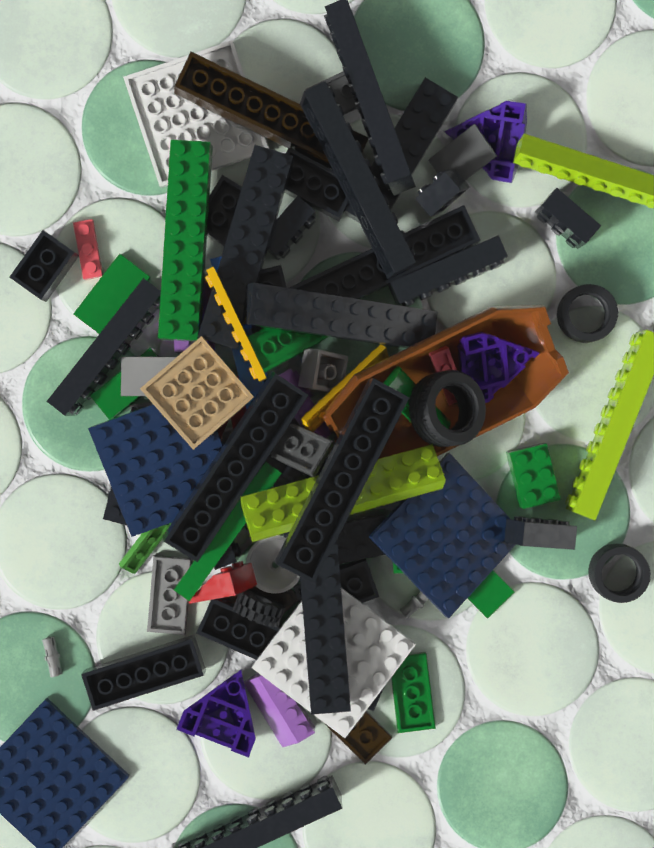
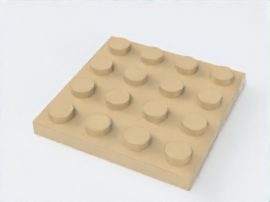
M202 336L140 388L193 450L254 398Z

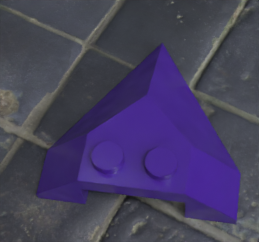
M505 101L444 131L454 140L476 124L497 154V157L482 169L492 180L512 183L519 166L513 163L517 143L526 132L527 104Z
M484 332L463 336L457 346L460 371L476 381L483 392L485 403L494 397L493 394L501 387L504 388L526 367L525 364L532 357L535 358L540 354L533 349Z
M238 671L185 709L176 730L191 736L197 735L249 758L256 737L242 671Z

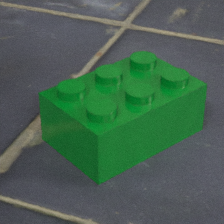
M540 443L506 452L520 508L526 509L561 500L547 443Z

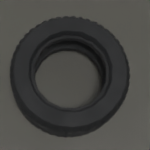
M446 370L429 374L423 377L412 390L409 399L410 420L418 436L430 445L449 447L468 443L478 435L485 420L486 404L483 392L476 381L462 371ZM443 388L449 390L458 402V420L451 429L441 424L436 414V398Z

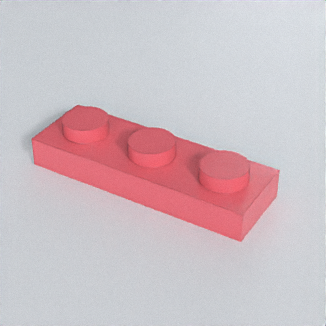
M90 219L73 222L83 279L88 280L102 277L103 271L94 221Z
M447 346L429 353L435 372L456 370ZM443 388L442 391L447 404L450 406L457 403L455 396L449 390Z

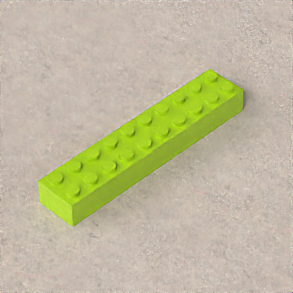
M649 330L636 332L630 338V349L628 352H625L622 358V363L624 364L622 369L616 373V384L608 393V404L602 408L600 414L602 419L594 428V439L588 443L586 449L588 454L586 459L583 458L580 463V474L578 477H575L572 483V487H574L572 494H569L565 501L567 510L592 520L597 518L654 376V332Z
M433 444L378 459L350 515L443 489L446 479ZM318 476L241 497V506L252 542L290 532Z

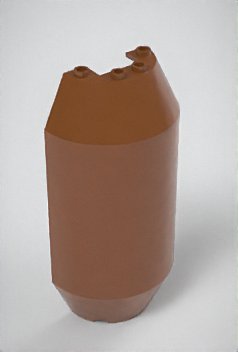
M543 305L491 306L354 374L325 410L326 414L322 416L330 432L336 433L337 436L334 437L336 442L369 379L374 378L383 383L395 367L400 366L417 384L423 377L436 373L429 353L444 346L449 348L456 370L460 371L457 346L463 336L478 332H484L533 349L540 354L535 358L532 357L525 364L526 367L504 388L501 387L493 394L494 397L485 403V420L476 437L536 408L569 372L563 356L554 347L547 327L551 322ZM441 390L436 398L435 405L451 421L449 427L451 429L458 420V402L449 406ZM401 413L378 459L430 444L418 436L412 423ZM457 446L433 447L436 455L439 456Z

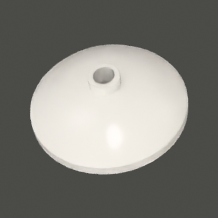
M276 535L259 540L248 552L246 563H252L257 582L256 587L262 591L282 593L294 587L300 580V576L280 566L278 568H273L272 566L286 540L284 536Z

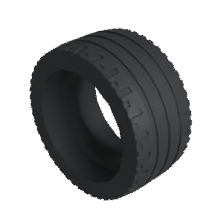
M584 284L571 289L562 297L557 308V322L562 332L570 339L581 343L595 342L606 337L615 327L618 318L617 303L613 295L605 288L594 284ZM582 295H592L597 298L605 311L602 326L590 333L581 332L576 329L569 317L570 305L577 297Z
M610 544L600 548L591 558L588 568L589 580L595 591L605 599L616 603H628L638 599L646 591L650 582L651 573L647 560L638 550L625 544ZM615 555L630 557L636 566L634 582L622 591H612L602 581V568L605 562Z

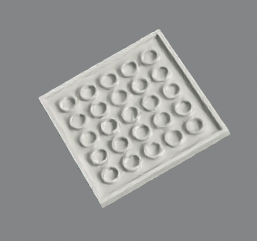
M233 40L196 52V54L245 77ZM189 55L123 77L160 188L168 186L171 140L210 142L213 147L211 171L250 159L254 145L268 148L265 137L174 94V86Z
M341 588L351 711L314 715L342 737L346 738L416 644ZM301 601L252 665V668L311 712Z

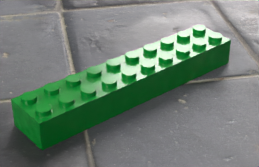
M170 141L158 338L161 340L195 342L199 339L198 335L202 323L213 152L210 142Z

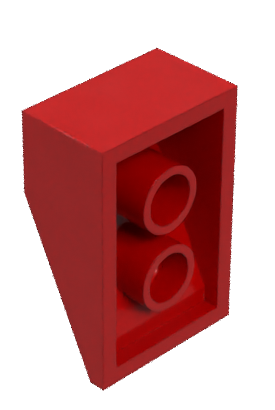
M243 561L233 563L232 566L221 568L220 573L213 575L195 593L189 604L235 596L256 586L257 582L252 563L244 564Z

